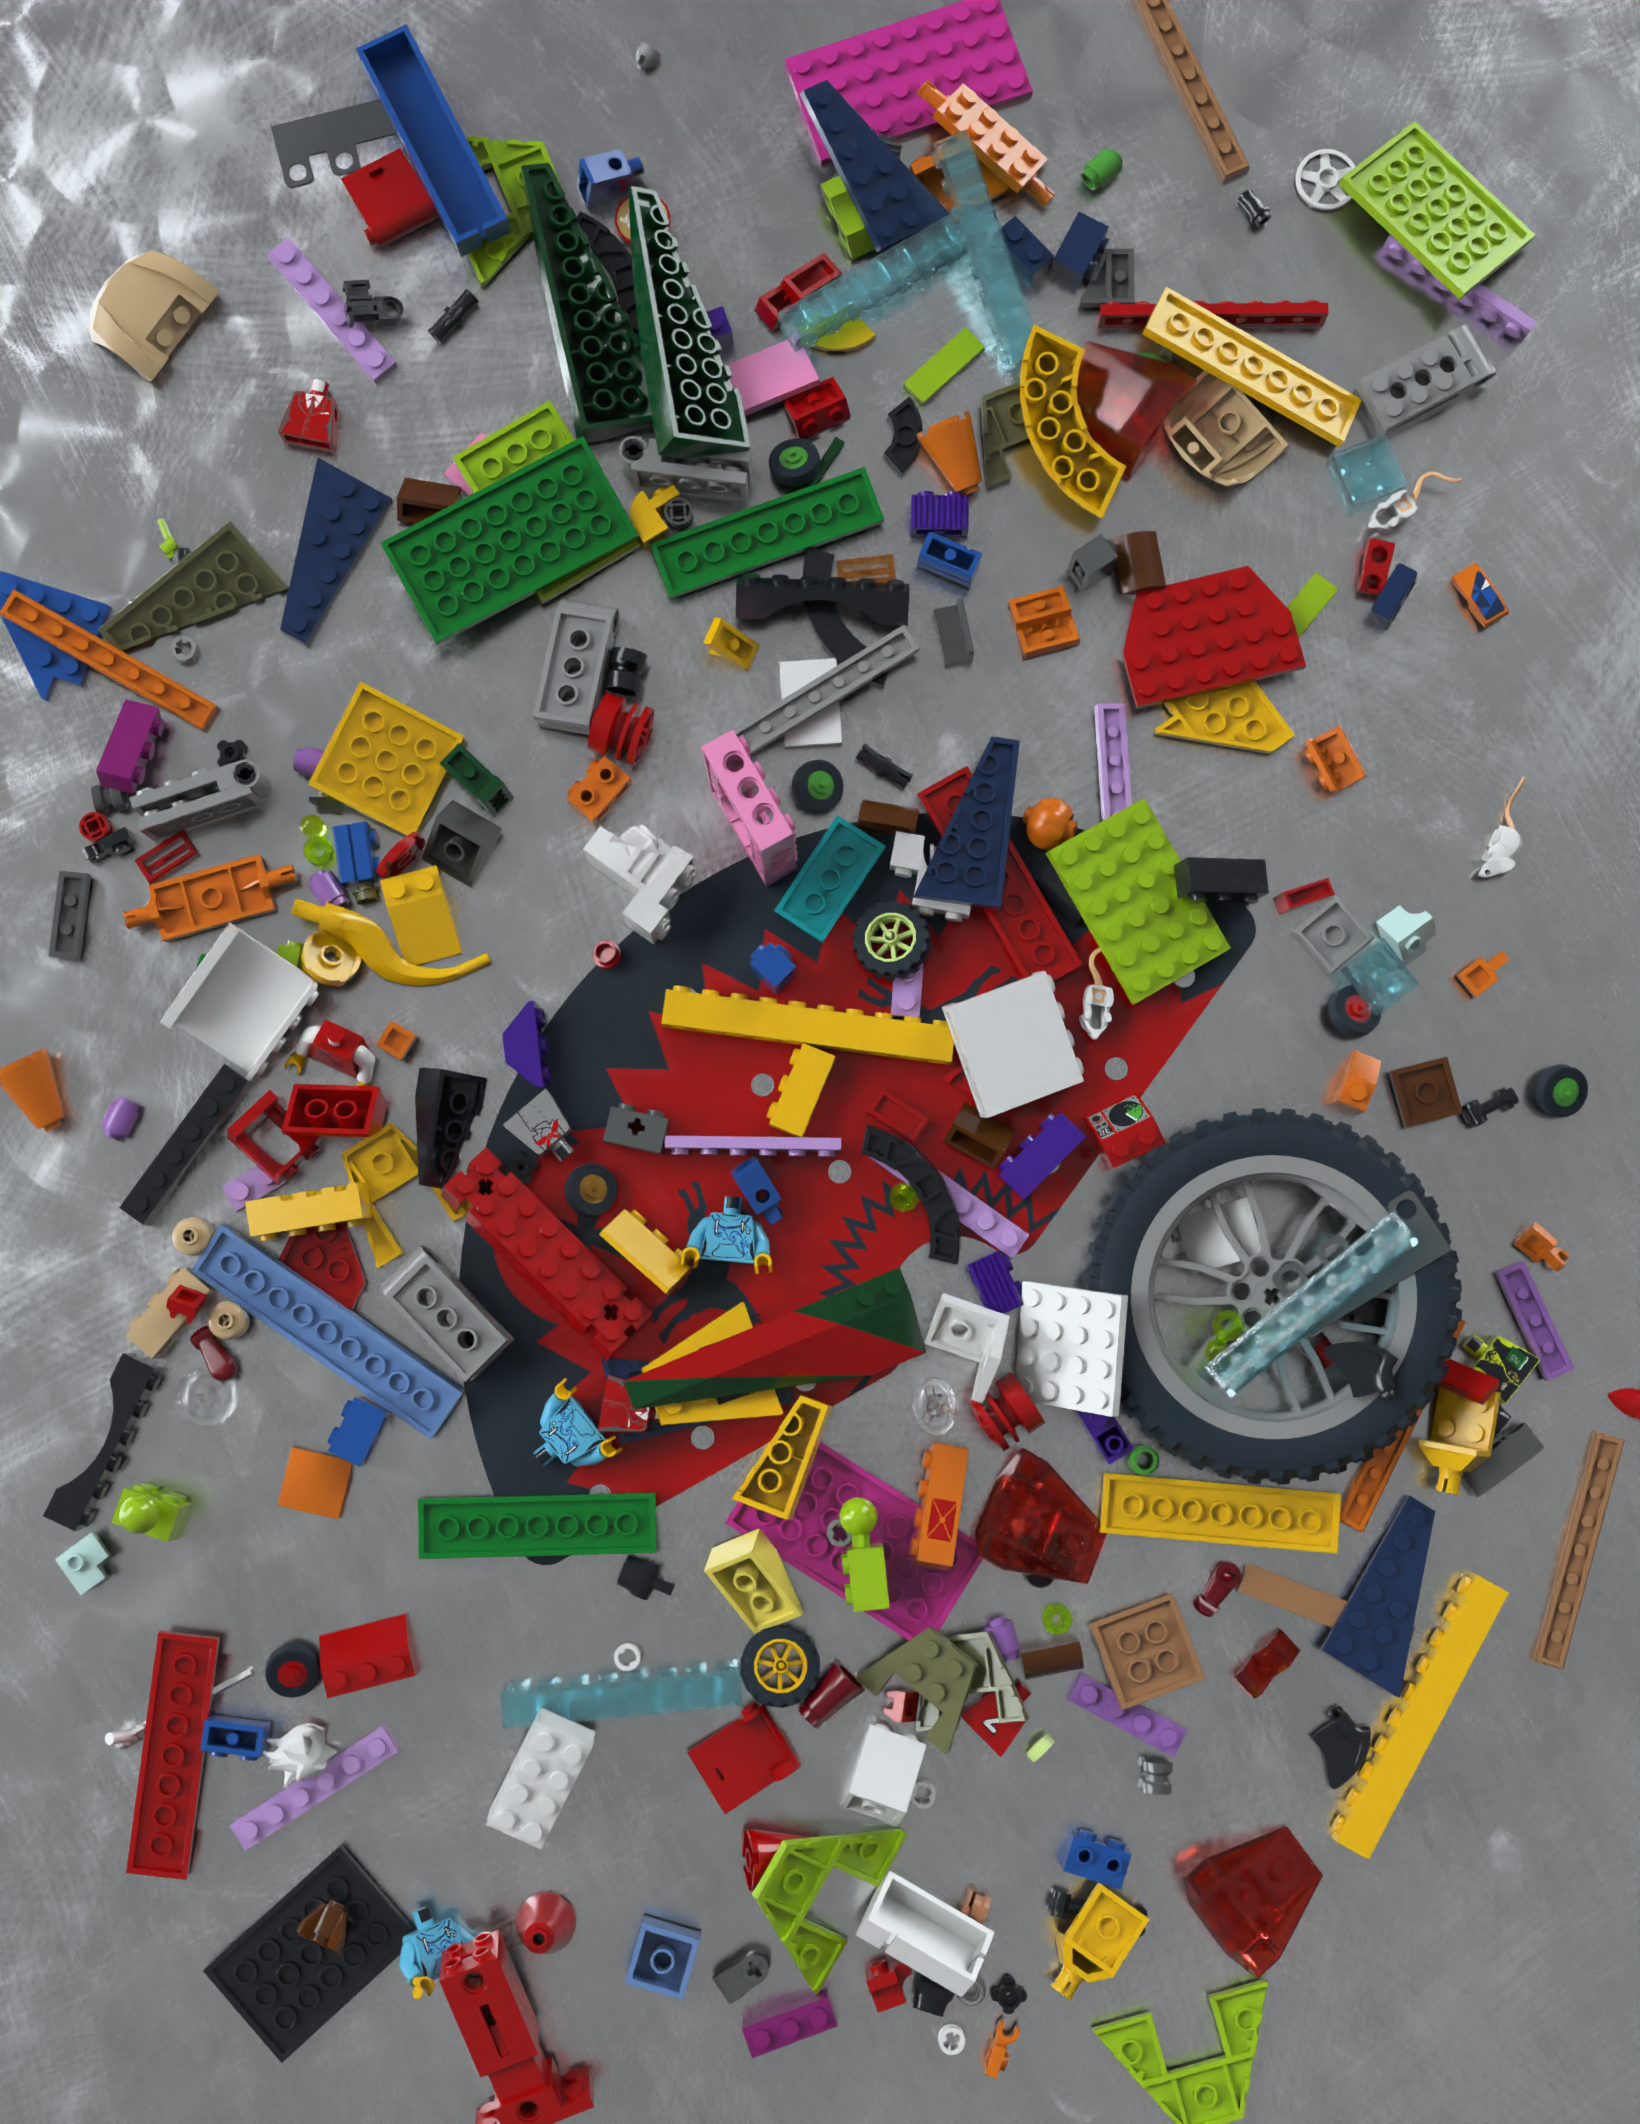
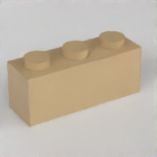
M190 1268L176 1269L166 1282L169 1285L162 1293L158 1291L148 1301L147 1305L149 1308L143 1315L138 1314L128 1325L130 1331L125 1336L151 1359H159L188 1325L186 1323L187 1316L179 1313L173 1319L170 1317L169 1309L166 1308L168 1297L179 1284L207 1294L205 1304L216 1292L212 1286L190 1272L192 1270Z

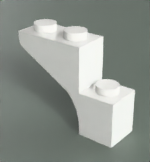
M896 831L889 870H893L895 875L905 878H911L912 874L918 875L915 894L928 867L923 853L925 836ZM913 898L912 908H916L922 916L933 917L934 913L945 915L946 920L962 922V919H968L971 906L918 898Z

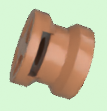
M969 1887L962 1900L959 1912L983 1924L989 1911L992 1897L978 1895L975 1889Z

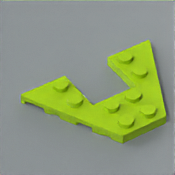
M466 137L482 170L493 168L511 210V213L506 214L511 233L491 243L484 239L482 240L483 247L468 253L482 288L487 285L532 234L521 166L550 163L560 183L542 141L521 142L516 139L497 141L489 140L488 137Z
M903 1829L782 1840L753 1891L752 1896L815 1994H818L848 1940L843 1935L805 1919L807 1912L833 1867L879 1887L908 1835Z
M1266 1979L1209 1994L1208 1997L1225 2055L1167 2071L1150 2011L1092 2027L1094 2034L1098 2036L1117 2060L1124 2065L1133 2078L1149 2093L1175 2124H1226L1244 2118L1245 2100L1249 2091L1251 2068L1256 2054L1259 2038L1258 2031L1262 2022L1264 1999L1269 1984Z

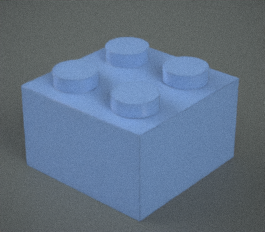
M644 1915L625 1983L683 2000L702 1932Z

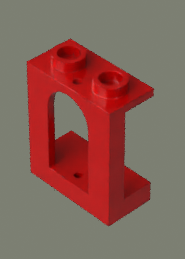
M269 1090L228 1128L227 1139L279 1185L284 1179L287 1181L291 1180L300 1170L298 1166L305 1159L310 1161L318 1154L321 1149L319 1147L321 1136L287 1135L297 1144L299 1152L285 1165L275 1162L247 1136L266 1117L282 1130L286 1111L278 1104V1096Z

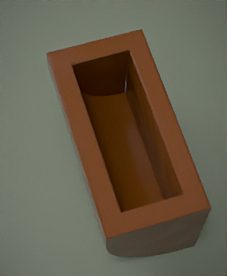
M405 477L397 495V521L416 524L460 501L461 487Z
M1156 531L1133 532L1112 539L1118 550L1116 565L1122 594L1136 595L1140 591L1166 586Z
M863 799L858 817V829L896 836V831L916 834L920 809Z
M964 1103L943 1142L995 1170L1016 1130L993 1117H980L978 1109Z
M1077 1638L1019 1649L1025 1680L1084 1668L1081 1645Z

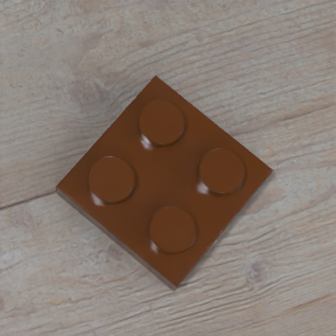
M1447 1057L1389 1072L1404 1128L1463 1113Z

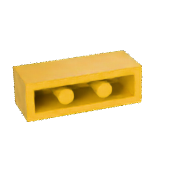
M805 1043L802 1044L801 1049L795 1047L789 1064L794 1066L789 1076L783 1075L778 1087V1091L782 1092L778 1103L772 1102L766 1116L771 1119L769 1123L771 1127L795 1137H803L836 1056Z

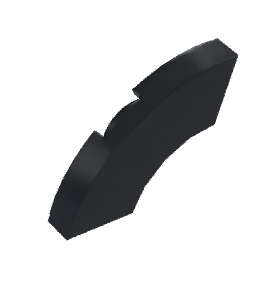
M910 396L888 413V419L893 426L894 436L891 445L884 452V456L901 476H904L916 461L921 448V443L916 434L921 431L923 432L920 413Z

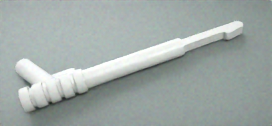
M247 1669L214 1687L212 1699H214L213 1696L251 1677L253 1675L251 1670ZM146 1721L129 1730L107 1733L105 1742L108 1745L116 1744L119 1750L126 1749L144 1739Z

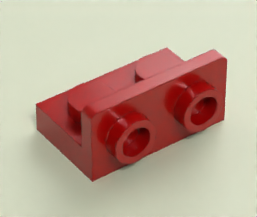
M834 377L820 382V385L782 400L783 406L792 420L797 436L800 439H805L851 417L847 399Z

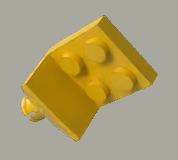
M1439 1387L1431 1440L1419 1439L1418 1442L1419 1447L1432 1466L1439 1467L1437 1491L1460 1495L1463 1472H1471L1491 1457L1501 1392H1495L1481 1405Z
M1097 1883L1065 1935L1058 1932L1055 1936L1058 1960L1064 1966L1056 1980L1051 1984V1987L1071 2001L1075 1991L1084 1980L1091 1983L1114 1977L1150 1919L1102 1884Z

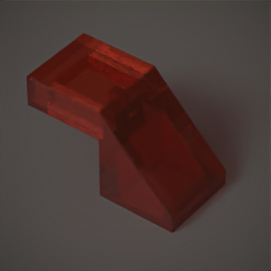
M1279 1629L1245 1660L1234 1677L1255 1699L1263 1694L1276 1675L1291 1666L1301 1650Z

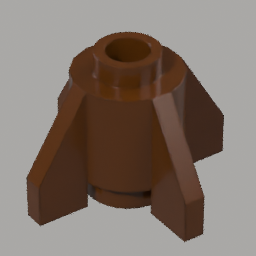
M331 1899L328 1904L321 1902L318 1908L301 1921L296 1931L298 1936L340 1955L346 1940V1921L349 1916L344 1913L346 1907Z

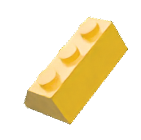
M624 1209L599 1235L664 1293L669 1295L692 1269L688 1265L691 1259H685L684 1264L681 1265L682 1251L679 1248L673 1252L666 1245L669 1239L657 1229L651 1232L644 1226L647 1220L635 1209L631 1213Z

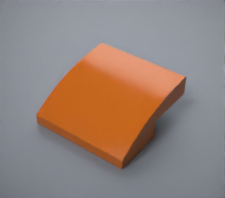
M1063 585L1008 600L1015 630L1025 659L1080 644V638L1071 615L1072 609Z
M291 1446L277 1505L339 1519L352 1463L340 1457Z

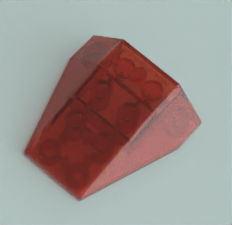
M1087 341L1083 347L1085 352L1078 374V405H1080L1081 413L1087 426L1086 429L1092 439L1110 456L1126 465L1124 474L1131 477L1147 454L1144 449L1175 404L1181 405L1197 380L1172 363Z

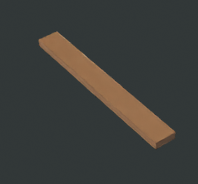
M1135 0L1223 182L1248 172L1250 165L1169 0Z
M1593 1431L1532 1660L1535 1662L1564 1669L1623 1449L1624 1439Z

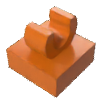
M391 1020L376 1046L403 1061L417 1036Z

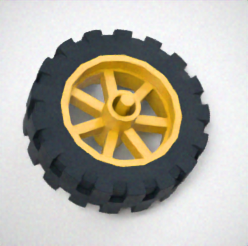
M776 1625L761 1630L750 1639L741 1656L740 1674L746 1690L755 1700L769 1707L784 1708L799 1703L815 1688L820 1675V1657L814 1643L810 1641L805 1633L790 1626ZM773 1645H788L782 1658L778 1657ZM768 1647L775 1660L774 1662L759 1659L763 1651ZM792 1648L801 1658V1660L786 1661ZM758 1664L772 1667V1670L761 1678L758 1672ZM802 1664V1672L799 1679L787 1670L788 1667ZM774 1674H777V1689L764 1683ZM782 1674L787 1675L795 1684L789 1688L782 1689Z

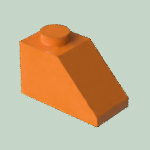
M1353 1050L1332 1104L1358 1115L1364 1113L1377 1085L1381 1061Z

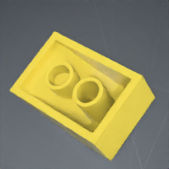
M760 1528L712 1548L704 1572L754 1634L759 1633L765 1628L782 1624L803 1615V1609L780 1556Z

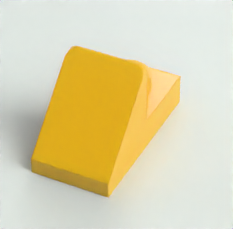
M714 617L703 644L710 648L709 654L744 670H749L759 648V644L724 619Z

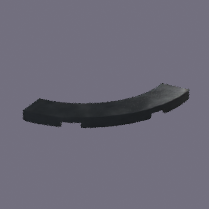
M580 211L577 216V222L582 232L586 233L594 255H597L600 263L609 274L615 287L618 302L622 310H625L628 315L629 324L635 335L637 334L639 337L632 256L626 246L605 225Z
M814 548L807 549L803 565V576H815L818 580H829L832 574L835 555ZM805 601L807 614L817 637L830 655L836 658V661L842 663L867 648L846 627L834 601ZM889 670L868 683L884 688Z
M868 1124L865 1130L861 1154L881 1161L894 1170L896 1169L909 1181L910 1186L916 1192L921 1203H923L928 1215L930 1229L929 1258L957 1265L961 1250L960 1221L956 1204L942 1175L933 1163L911 1143L883 1128Z

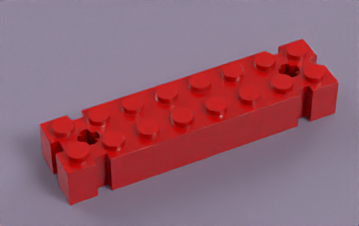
M486 1147L469 1162L466 1170L467 1175L460 1170L443 1186L441 1197L456 1212L463 1207L468 1212L465 1221L580 1336L587 1331L594 1338L590 1346L607 1361L627 1340L628 1337L624 1333L626 1332L632 1337L649 1320L653 1313L637 1297L630 1301L624 1295L627 1287L512 1172L505 1176L500 1171L503 1163ZM480 1188L488 1190L489 1194L487 1195L486 1192L484 1195L480 1194ZM608 1312L611 1313V1314L614 1316L613 1319H612V1318H610V1320L605 1319V1318H604L605 1313H606V1314H608Z

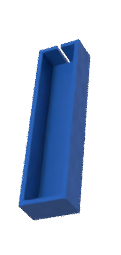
M407 24L356 48L360 63L460 257L483 247L482 240L484 239L491 243L511 233L508 218Z

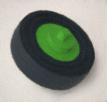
M800 438L789 439L779 443L769 456V467L773 478L782 485L792 487L804 485L814 479L820 470V456L815 445L808 440Z
M812 760L806 762L796 770L792 779L793 795L798 804L808 811H827L840 801L843 794L842 776L839 770L828 761Z
M1557 1064L1549 1067L1542 1073L1536 1085V1099L1539 1106L1546 1113L1556 1117H1568L1575 1114L1584 1105L1588 1095V1083L1584 1074L1577 1068L1566 1064Z

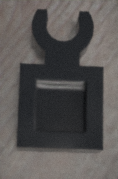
M124 827L99 839L100 842L83 848L82 851L86 860H90L93 863L107 854H124L137 841L133 833Z

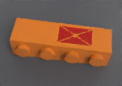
M934 1442L929 1450L924 1451L922 1467L926 1468L925 1479L920 1480L918 1487V1497H922L920 1509L916 1508L913 1526L918 1527L916 1538L911 1539L909 1556H913L912 1565L948 1571L953 1567L969 1449Z

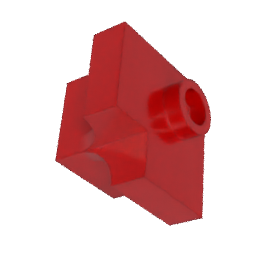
M885 1959L879 1960L869 1965L870 1969L865 1970L866 1983L877 2012L879 2013L906 2003L903 1983L908 1976L913 1974L912 1968L897 1959L888 1963Z

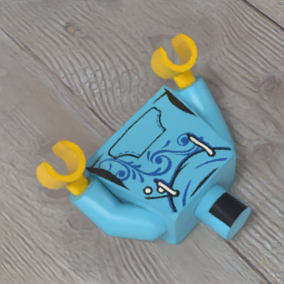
M725 1196L723 1213L711 1212L709 1217L702 1218L690 1234L687 1247L683 1250L681 1265L684 1264L685 1259H693V1268H697L699 1259L754 1264L757 1274H759L758 1268L761 1265H767L769 1273L773 1270L769 1239L761 1223L754 1221L753 1216L741 1215V1197Z
M564 1378L556 1385L555 1392L545 1404L540 1419L542 1429L539 1433L546 1443L534 1452L537 1459L545 1466L558 1456L564 1464L570 1462L573 1466L579 1467L596 1465L604 1459L620 1453L622 1447L615 1450L611 1445L612 1440L616 1439V1436L607 1438L603 1432L598 1431V1425L575 1396H572L576 1392L577 1387L575 1386L571 1391L567 1390L564 1386L567 1378Z
M429 1906L412 1912L417 1930L404 1935L402 1939L403 1945L399 1969L409 1984L414 1987L412 1995L415 1999H421L423 1990L426 1991L428 1996H431L435 1987L434 1980L440 1976L442 1952L455 1943L464 1944L475 1938L450 1917L434 1921Z

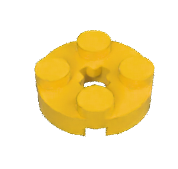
M326 931L311 934L301 951L302 970L315 981L324 985L343 986L348 980L353 978L361 963V957L347 940ZM329 952L335 953L334 958L338 961L330 962L324 957V954L328 955Z

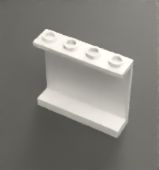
M229 922L170 1005L160 1023L169 1029L173 1024H176L246 1070L245 1078L251 1081L255 1074L261 1076L269 1064L266 1058L271 1051L277 1053L286 1041L282 1036L287 1029L294 1030L303 1017L299 1014L305 1005L310 1007L319 995V992L316 991L319 982Z
M1046 971L1034 972L1032 976L962 1002L951 1003L942 1007L980 1117H992L1084 1082L1082 1062L1078 1057H1075L1072 1048L1074 1046L1073 1036L1065 1028L1062 1020L1065 1018V1013L1061 1004L1056 1002L1053 994L1055 984L1052 977L1047 975Z

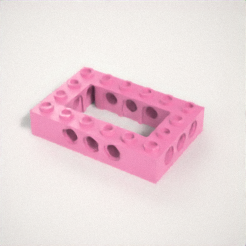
M731 730L702 746L701 749L710 790L765 886L768 887L795 872L796 861L798 860L797 845L795 843L797 840L794 831L796 827L788 813L782 815L777 805L781 801L773 787L767 789L762 779L766 777L758 761L752 763V757L749 753L751 750L743 735L737 737L734 730ZM754 787L759 790L757 795L753 791ZM767 812L774 816L772 821L769 819Z

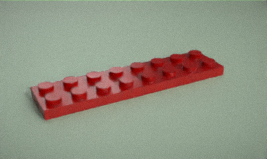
M968 766L917 793L919 801L941 838L973 775ZM1009 838L1000 910L982 909L1021 977L1024 979L1032 976L1034 972L1046 971L1047 975H1050L1055 982L1080 968L1083 963Z
M161 1630L158 1632L126 1873L186 1880L189 1876L205 1751L200 1750L204 1721L210 1717L220 1637Z

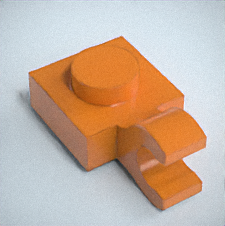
M1504 951L1497 953L1487 963L1482 957H1479L1456 976L1472 996L1476 998L1499 980L1494 972L1510 959Z
M1534 1222L1514 1242V1245L1534 1262L1537 1263L1539 1260L1544 1259L1557 1272L1566 1265L1564 1261L1570 1256L1564 1249L1555 1247L1558 1240L1537 1222Z
M1002 2019L996 2025L995 2038L993 2037L983 2066L985 2075L997 2079L999 2070L1004 2072L1007 2066L1009 2053L1006 2052V2046L1015 2042L1020 2035V2029L1017 2025L1014 2026L1011 2034H1004L1002 2030L1005 2022Z

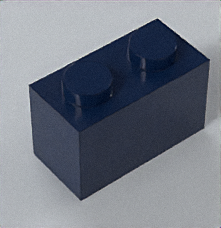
M1078 212L1053 259L1051 271L1081 286L1085 277L1090 279L1097 266L1094 260L1097 254L1103 255L1110 242V239L1107 238L1109 226Z
M1016 216L994 234L992 248L1030 287L1051 270L1054 255Z

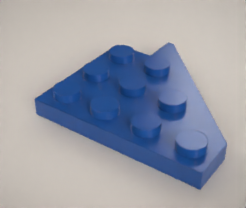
M0 572V611L13 589L101 639L102 635L98 628L108 620L112 609L109 605L13 574ZM1 616L40 697L44 701H49L56 679L82 688L84 687L91 668L90 666Z

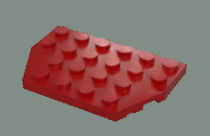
M1249 566L1136 593L1122 655L1136 709L1303 670L1306 667L1291 611Z

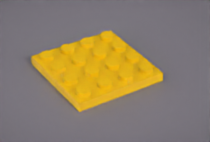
M360 681L307 785L407 836L417 831L447 772L439 763L459 743L461 744L464 736Z

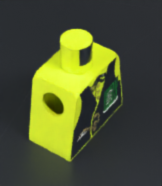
M1473 1333L1463 1344V1348L1475 1356L1468 1364V1367L1499 1379L1500 1387L1496 1392H1501L1500 1403L1504 1404L1509 1401L1540 1361L1538 1357L1498 1335H1492L1485 1343Z

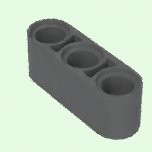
M1523 1422L1494 1442L1491 1457L1471 1472H1463L1462 1480L1474 1496L1479 1497L1537 1455L1544 1446L1527 1423Z

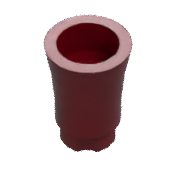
M835 1661L827 1674L799 1706L798 1711L814 1728L819 1729L824 1722H828L851 1700L862 1694L865 1689L843 1664Z

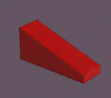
M1329 878L1285 891L1274 897L1273 900L1279 915L1333 896L1335 893Z

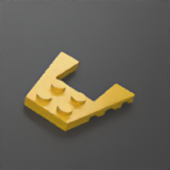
M393 1123L386 1125L377 1134L365 1138L341 1153L350 1184L359 1182L367 1183L372 1218L364 1219V1226L377 1268L382 1267L404 1252L375 1207L374 1202L418 1176L417 1146ZM432 1187L453 1222L468 1213L463 1207L456 1212L441 1197L442 1189Z
M741 1302L641 1369L642 1373L753 1328L744 1302ZM775 1389L754 1392L718 1405L716 1398L655 1407L661 1426L779 1416L783 1414Z

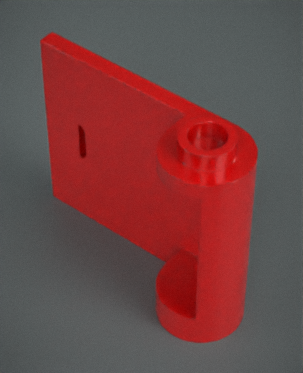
M400 148L341 178L343 185L368 227L363 231L371 246L377 244L378 248H381L439 218L431 198Z
M755 1701L740 1710L742 1716L687 1751V1754L724 1814H727L773 1782H778L788 1777L801 1767V1763L763 1703L759 1705Z

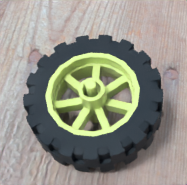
M891 900L890 903L886 904L884 902L877 903V907L873 909L871 907L864 912L863 918L859 917L857 920V928L853 930L852 935L854 938V942H852L853 949L867 972H871L875 977L879 979L885 977L889 981H894L895 978L899 977L900 979H905L908 977V974L918 972L920 970L919 966L922 963H926L928 959L927 954L931 952L932 948L931 932L921 913L916 908L913 909L910 904L905 902L899 904L895 900ZM895 922L894 928L887 930L885 925ZM901 923L907 925L911 929L909 931L898 934ZM879 928L884 932L883 937L874 936ZM913 936L910 947L901 942V940ZM872 943H885L876 953L872 950ZM900 948L906 951L902 956L897 957L896 952ZM888 949L891 951L892 959L881 958Z

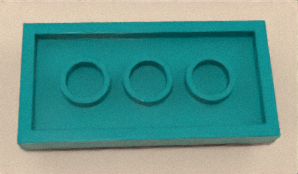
M837 815L775 908L774 913L823 944L886 846Z

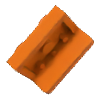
M1341 725L1315 739L1305 742L1308 747L1305 750L1307 758L1312 765H1317L1321 772L1318 778L1326 791L1330 790L1331 793H1338L1368 777Z

